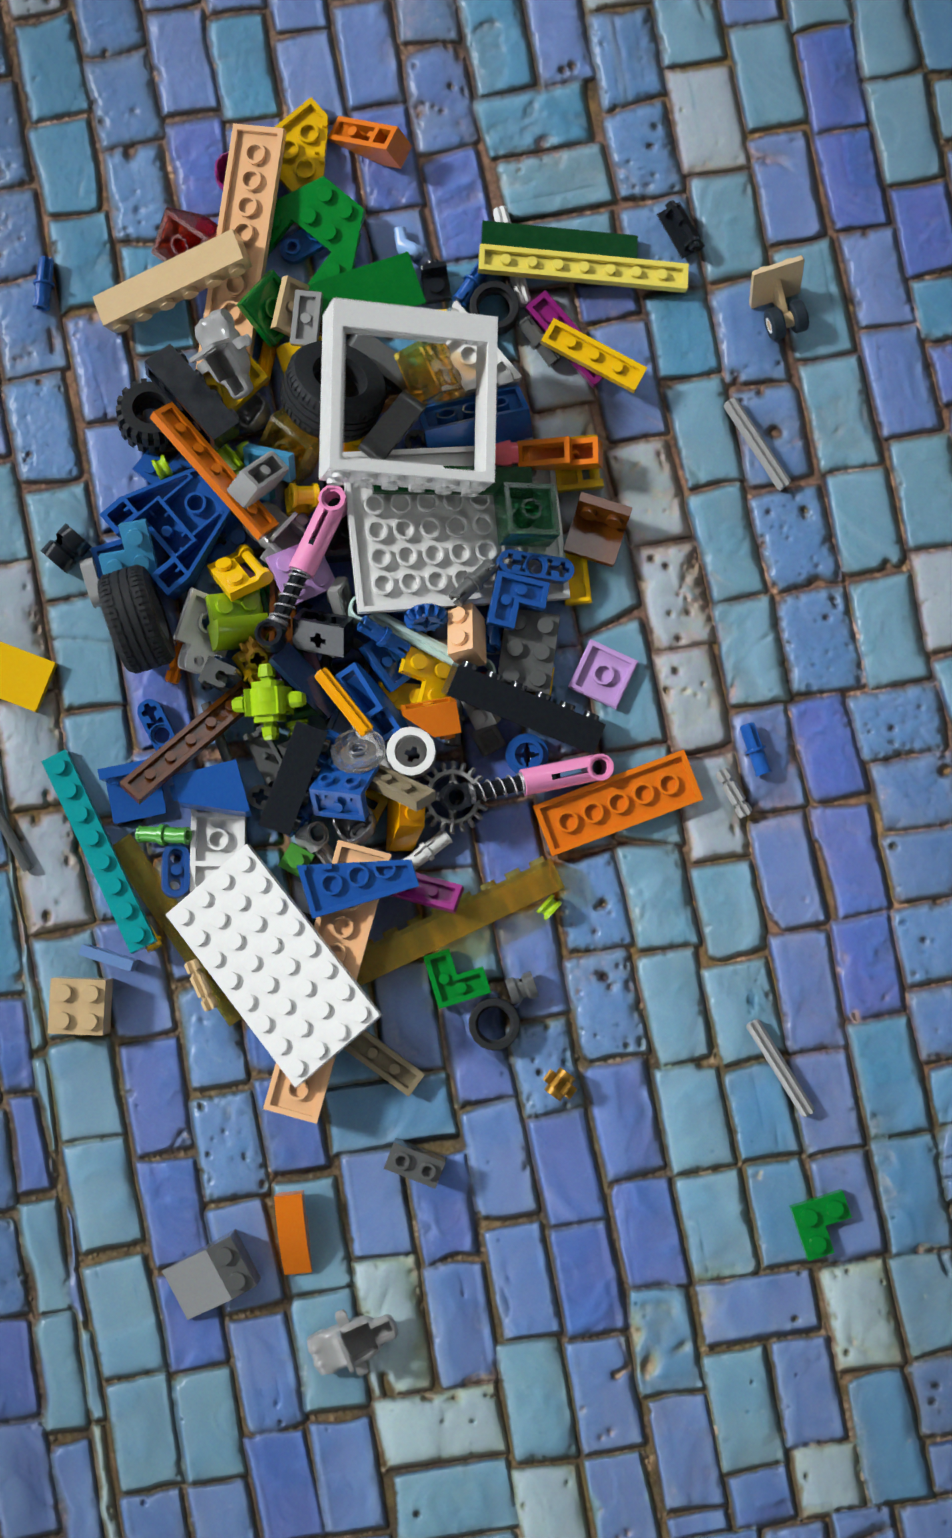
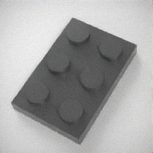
M518 609L515 628L512 631L504 629L498 668V674L503 676L502 682L511 685L512 680L528 686L526 692L535 694L538 690L545 694H550L560 615Z

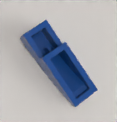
M357 662L352 663L334 676L373 725L372 731L380 744L389 741L391 736L399 729L409 727L389 697Z

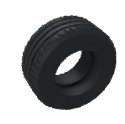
M322 341L309 343L299 348L292 355L280 386L281 402L291 421L301 430L320 439ZM345 344L343 443H348L365 437L375 426L386 402L387 386L377 365L361 351Z
M133 565L129 568H122L102 575L97 583L102 612L114 646L126 669L129 672L138 674L170 664L176 656L174 641L161 599L148 570L144 566Z

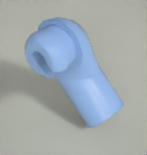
M406 227L394 228L397 252L401 254L408 251L413 261L422 259L424 248L408 240Z

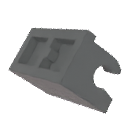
M209 656L198 681L211 690L215 688L226 693L230 689L226 688L225 684L228 682V678L239 682L243 680L244 676L237 668Z
M262 724L256 728L255 732L245 734L243 741L267 786H271L275 781L283 757L274 740H264L261 729L264 725Z

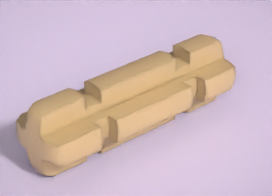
M198 959L188 961L184 964L187 974H191V983L198 998L202 999L200 1003L204 1011L216 1008L218 1001L211 994L213 990L205 972L201 971L202 965Z

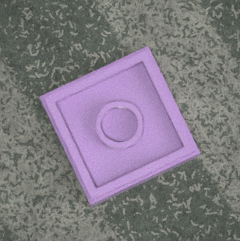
M590 639L569 683L568 689L616 710L639 661Z

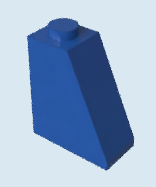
M236 759L172 777L174 785L169 786L173 801L178 800L182 808L243 817L252 816Z

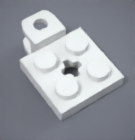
M190 588L173 639L184 643L178 656V667L194 674H201L209 656L214 658L216 655L225 658L227 650L212 652L208 629L205 630L202 624V619H206L209 616L205 597L209 594Z

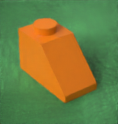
M449 696L400 705L403 717L433 737L446 740L456 737L455 734L462 733L457 703L453 697Z

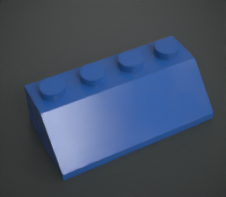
M515 385L496 389L495 443L507 440L517 442L533 437L530 409L520 386ZM476 394L426 405V409L419 417L426 448L475 446Z

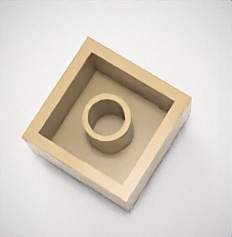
M63 976L51 978L48 1034L103 1036L110 1033L113 978Z

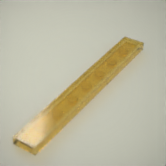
M129 833L115 843L113 847L130 883L183 960L187 963L193 959H198L166 916L179 903L178 900L169 898L163 893L160 874L134 836ZM201 963V971L205 972L213 990L211 994L218 1001L216 1008L228 1025L232 1026L243 1017Z

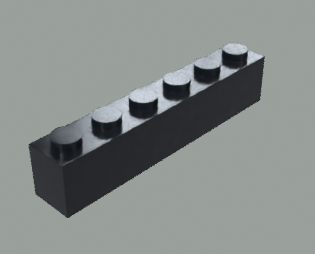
M463 660L461 665L453 662L441 691L445 695L594 755L606 724L598 721L600 716L586 710L583 715L574 711L576 706L562 700L559 705L550 702L552 696L538 690L533 695L526 692L528 686L512 680L511 685L501 681L503 676L488 670L486 675L477 671V665Z

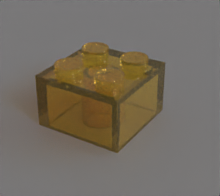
M417 341L393 354L410 393L423 404L439 402L463 389L461 374L451 361V352L446 343Z
M284 408L271 415L258 445L294 453L296 479L288 483L298 485L312 475L319 461L320 439L301 430L291 421Z

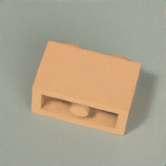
M473 603L448 609V655L454 662L460 665L465 660L477 666L486 665V619Z

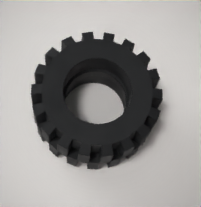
M147 378L141 379V383L138 384L136 381L130 383L131 388L125 387L122 390V396H118L116 415L121 436L124 440L128 439V445L132 448L137 445L138 451L144 452L145 449H149V453H155L156 449L164 452L168 445L172 448L174 445L155 423H145L136 418L141 411L159 409L170 403V401L153 382H147Z

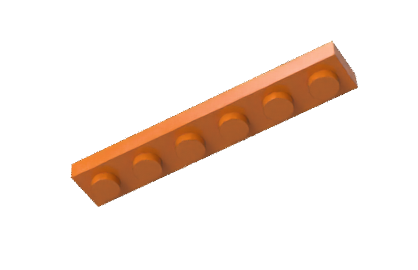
M173 402L153 411L150 419L257 540L278 527L280 523L259 500L246 509L228 493L227 488L234 478L237 477L236 473Z

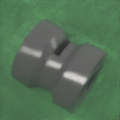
M531 971L523 973L520 979L513 977L505 979L513 1005L521 1003L525 997L530 999L539 997Z

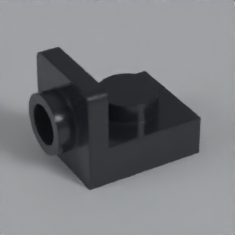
M434 259L420 265L426 305L452 301L446 261Z

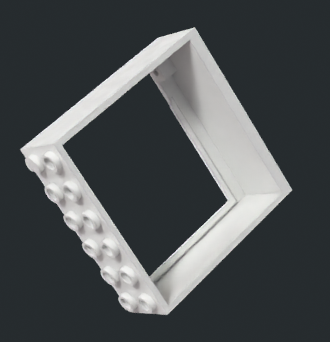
M333 298L323 314L319 480L327 481V485L341 486L346 482L354 483V487L370 488L371 485H381L383 490H397L398 487H406L408 491L416 493L430 489L435 490V493L440 495L451 494V491L461 492V495L465 497L478 496L480 492L495 482L498 317ZM346 333L441 344L450 340L465 342V345L477 346L474 471L444 468L443 465L343 456Z

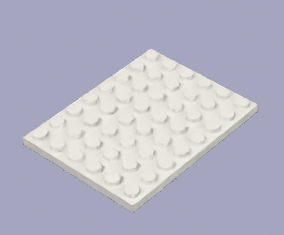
M475 446L393 450L385 460L443 466H474ZM362 451L343 452L344 457L370 459ZM532 470L533 494L531 496L478 495L475 497H465L462 495L372 494V485L370 488L354 487V483L344 482L358 614L407 611L416 605L424 603L439 605L443 608L458 607L453 603L457 598L450 600L449 593L454 591L464 581V576L467 573H472L486 558L494 562L490 566L491 568L496 565L498 556L507 549L566 558L563 552L564 541L555 470ZM510 557L503 561V563L507 564L508 569L513 565H521L520 571H522L524 559L519 564L512 563ZM536 560L529 561V570L534 574L541 573V564ZM548 563V570L546 572V575H548V573L551 570L558 571L560 577L567 573V571H564L562 569V565H560L557 569H550V563ZM496 573L483 584V589L479 593L475 592L463 605L473 603L475 606L490 605ZM568 581L564 584L550 583L547 601H559L570 598Z

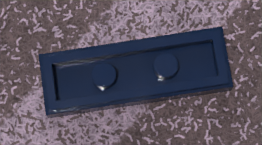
M289 642L268 661L296 691L305 693L306 702L324 720L328 719L338 708L315 679L317 671Z

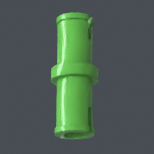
M160 824L158 827L138 826L139 828L135 832L138 843L152 842L167 846L169 843L189 844L192 840L190 827H170L168 824Z

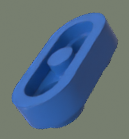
M300 229L281 242L280 253L285 262L295 265L308 259L325 247L315 238H312L304 229ZM290 246L297 247L295 251L288 250Z
M175 843L167 846L162 854L161 888L167 897L177 899L183 897L190 886V853L184 845ZM176 855L180 858V862L173 863L170 857ZM173 881L178 882L180 888L172 889L170 883Z

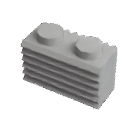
M269 451L239 471V474L229 485L227 491L243 508L247 509L248 506H251V504H254V502L275 489L289 471V467L274 451Z

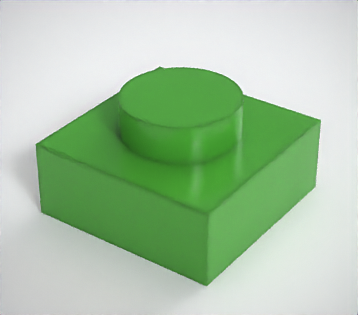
M291 842L278 866L300 878L297 865H311L316 855Z

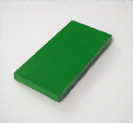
M408 251L309 284L311 291L322 292L324 295L321 314L322 323L323 314L333 298L418 307L426 303Z

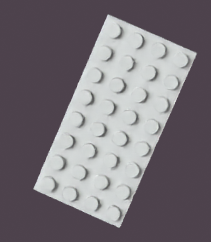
M249 844L242 847L166 914L294 1087L302 1085L382 1016L378 1008Z

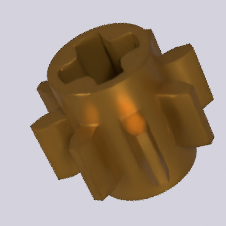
M249 636L248 640L239 643L241 652L236 655L239 661L243 662L242 664L246 670L252 667L258 671L260 664L269 663L267 655L272 653L264 650L256 639Z
M559 1067L556 1073L550 1069L543 1078L548 1083L544 1090L560 1102L564 1096L571 1099L577 1091V1088L573 1086L576 1078L561 1067Z

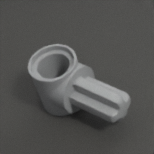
M321 821L303 825L295 833L297 845L307 849L310 853L315 852L323 864L332 863L335 852L327 843L330 840L328 827ZM310 830L314 835V840L310 836Z

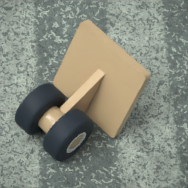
M802 255L787 258L782 262L769 266H762L752 272L749 305L753 309L772 302L774 303L775 307L764 312L765 327L773 341L784 338L787 328L791 327L794 333L806 331L809 327L808 312L804 303L798 299L786 304L785 300L787 297L800 293L805 261Z

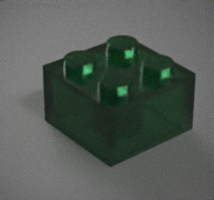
M503 482L494 493L493 499L499 546L549 547L561 535L555 484Z

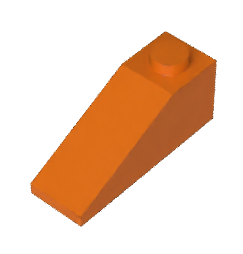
M338 116L328 135V140L380 165L399 169L402 168L412 148V145L398 126Z

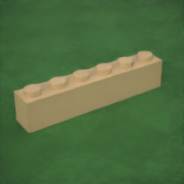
M230 229L93 296V300L102 325L114 333H120L128 330L130 325L138 321L149 320L153 314L161 310L172 309L176 303L184 299L195 298L199 292L207 288L218 287L222 281L230 277H238L244 274L246 269L253 266L242 237L233 229Z

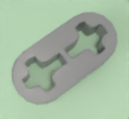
M92 556L80 560L79 563L90 601L94 608L101 607L97 588L99 576Z

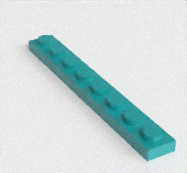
M65 749L41 761L130 953L134 954L158 942L69 751Z

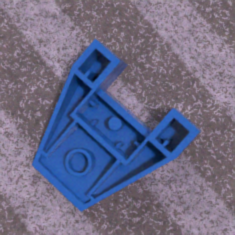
M191 468L119 497L99 515L120 538L121 534L118 527L120 523L147 519L150 533L171 556L167 562L151 574V577L167 596L175 601L196 583L232 511L194 468Z

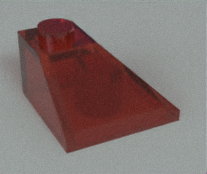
M167 207L165 208L151 253L165 262L216 237L218 224L205 215Z

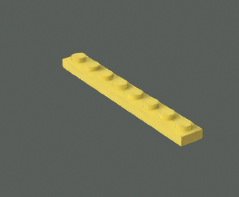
M480 244L478 273L680 293H686L688 289L689 264L490 244Z

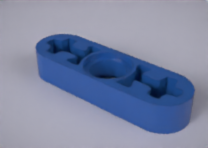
M507 549L496 559V566L499 571L553 584H564L574 574L572 562L563 557ZM510 557L512 563L519 564L524 559L522 571H520L521 565H513L508 569L507 564L503 563V561ZM529 561H538L542 566L541 573H532L528 568ZM548 563H550V569H557L560 565H562V569L564 571H567V573L560 577L558 571L551 570L548 573V575H546V572L548 570Z
M147 699L139 704L137 709L138 717L155 751H157L165 744L159 743L155 738V734L159 729H168L170 733L168 741L176 733L160 703ZM149 705L152 708L157 707V710L154 712L156 719L159 722L162 719L164 720L163 723H157L151 729L149 725H153L154 722L151 717L144 715L147 712L146 707Z

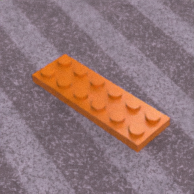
M683 749L611 776L606 780H600L533 806L550 854L555 856L704 799Z

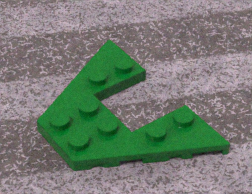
M322 176L276 200L268 256L295 222L331 251L307 285L355 269V258L358 245H360L361 228L364 224L366 211L326 177Z

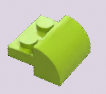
M259 589L235 601H231L225 593L210 594L205 597L210 620L207 629L212 652L241 649L239 643L248 640L249 636L256 639L254 633L256 626L265 618H268V613L263 612ZM267 633L265 641H267L269 633Z

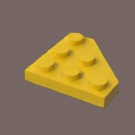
M312 97L275 126V128H284L287 132L279 181L290 193L324 176L329 118Z

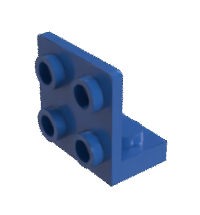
M341 757L328 758L309 788L314 815L365 821L369 815L365 792L379 769V763L371 762L365 766L351 767L346 765Z
M145 760L97 769L99 780L106 782L113 822L115 824L167 813L163 786L157 789L140 805L120 787V781Z

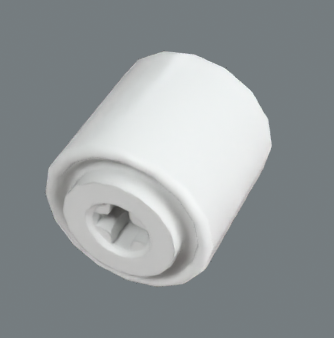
M416 727L401 728L395 732L388 741L386 750L388 762L393 769L411 779L423 777L430 772L435 764L437 755L432 738L427 732ZM413 747L417 748V754L420 755L419 759L414 758L412 762H409L408 756L405 755L406 750L411 751Z

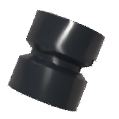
M65 523L56 533L57 539L50 540L40 551L68 574L77 564L76 558L83 557L92 546Z

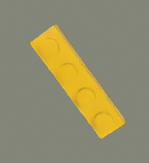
M553 318L541 340V345L633 394L647 370L646 366Z

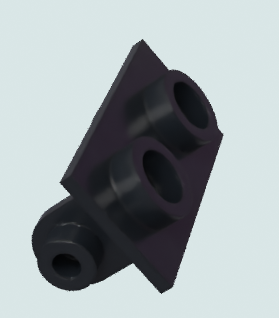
M674 200L669 201L665 205L666 209L659 212L657 217L681 259L704 248L705 245L681 203H675Z

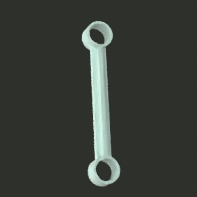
M354 596L347 607V615L354 617L355 624L358 625L359 621L364 624V621L361 620L362 617L357 616L353 612V604L356 603V596ZM371 613L368 616L382 627L388 626L391 628L393 634L409 642L412 646L452 666L454 661L448 655L447 645L420 631L414 632L413 629L407 628L405 623L386 613ZM486 658V665L483 666L487 670L496 673L495 665Z

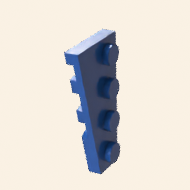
M411 859L297 865L312 919L419 886Z

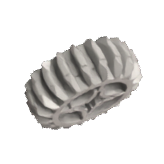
M451 761V769L446 770L444 762L440 763L442 769L440 773L437 772L435 767H432L431 772L434 775L432 779L426 774L423 776V779L428 782L427 787L431 789L439 780L449 776V784H457V776L464 778L471 784L479 783L483 780L482 775L477 776L475 779L472 777L476 772L474 767L468 773L464 772L466 763H462L460 770H457L455 761ZM437 792V793H436V800H435V801H437V802H440V801H439V793H440V792ZM484 799L478 800L466 816L457 819V811L452 812V810H448L449 816L448 819H445L433 810L430 803L425 806V809L428 810L425 813V820L431 816L434 818L430 823L432 828L436 826L437 822H440V832H444L446 825H449L450 834H454L455 826L459 825L460 831L463 833L465 832L464 823L468 822L469 826L474 828L475 824L471 819L475 817L481 821L483 817L477 811L478 809L487 811L488 807L480 804Z

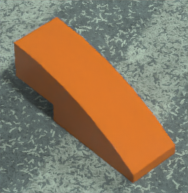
M564 436L517 441L519 455L517 467H532V470H588L603 468V445L598 436L577 439Z
M304 1190L278 1192L274 1196L284 1275L311 1273V1248Z

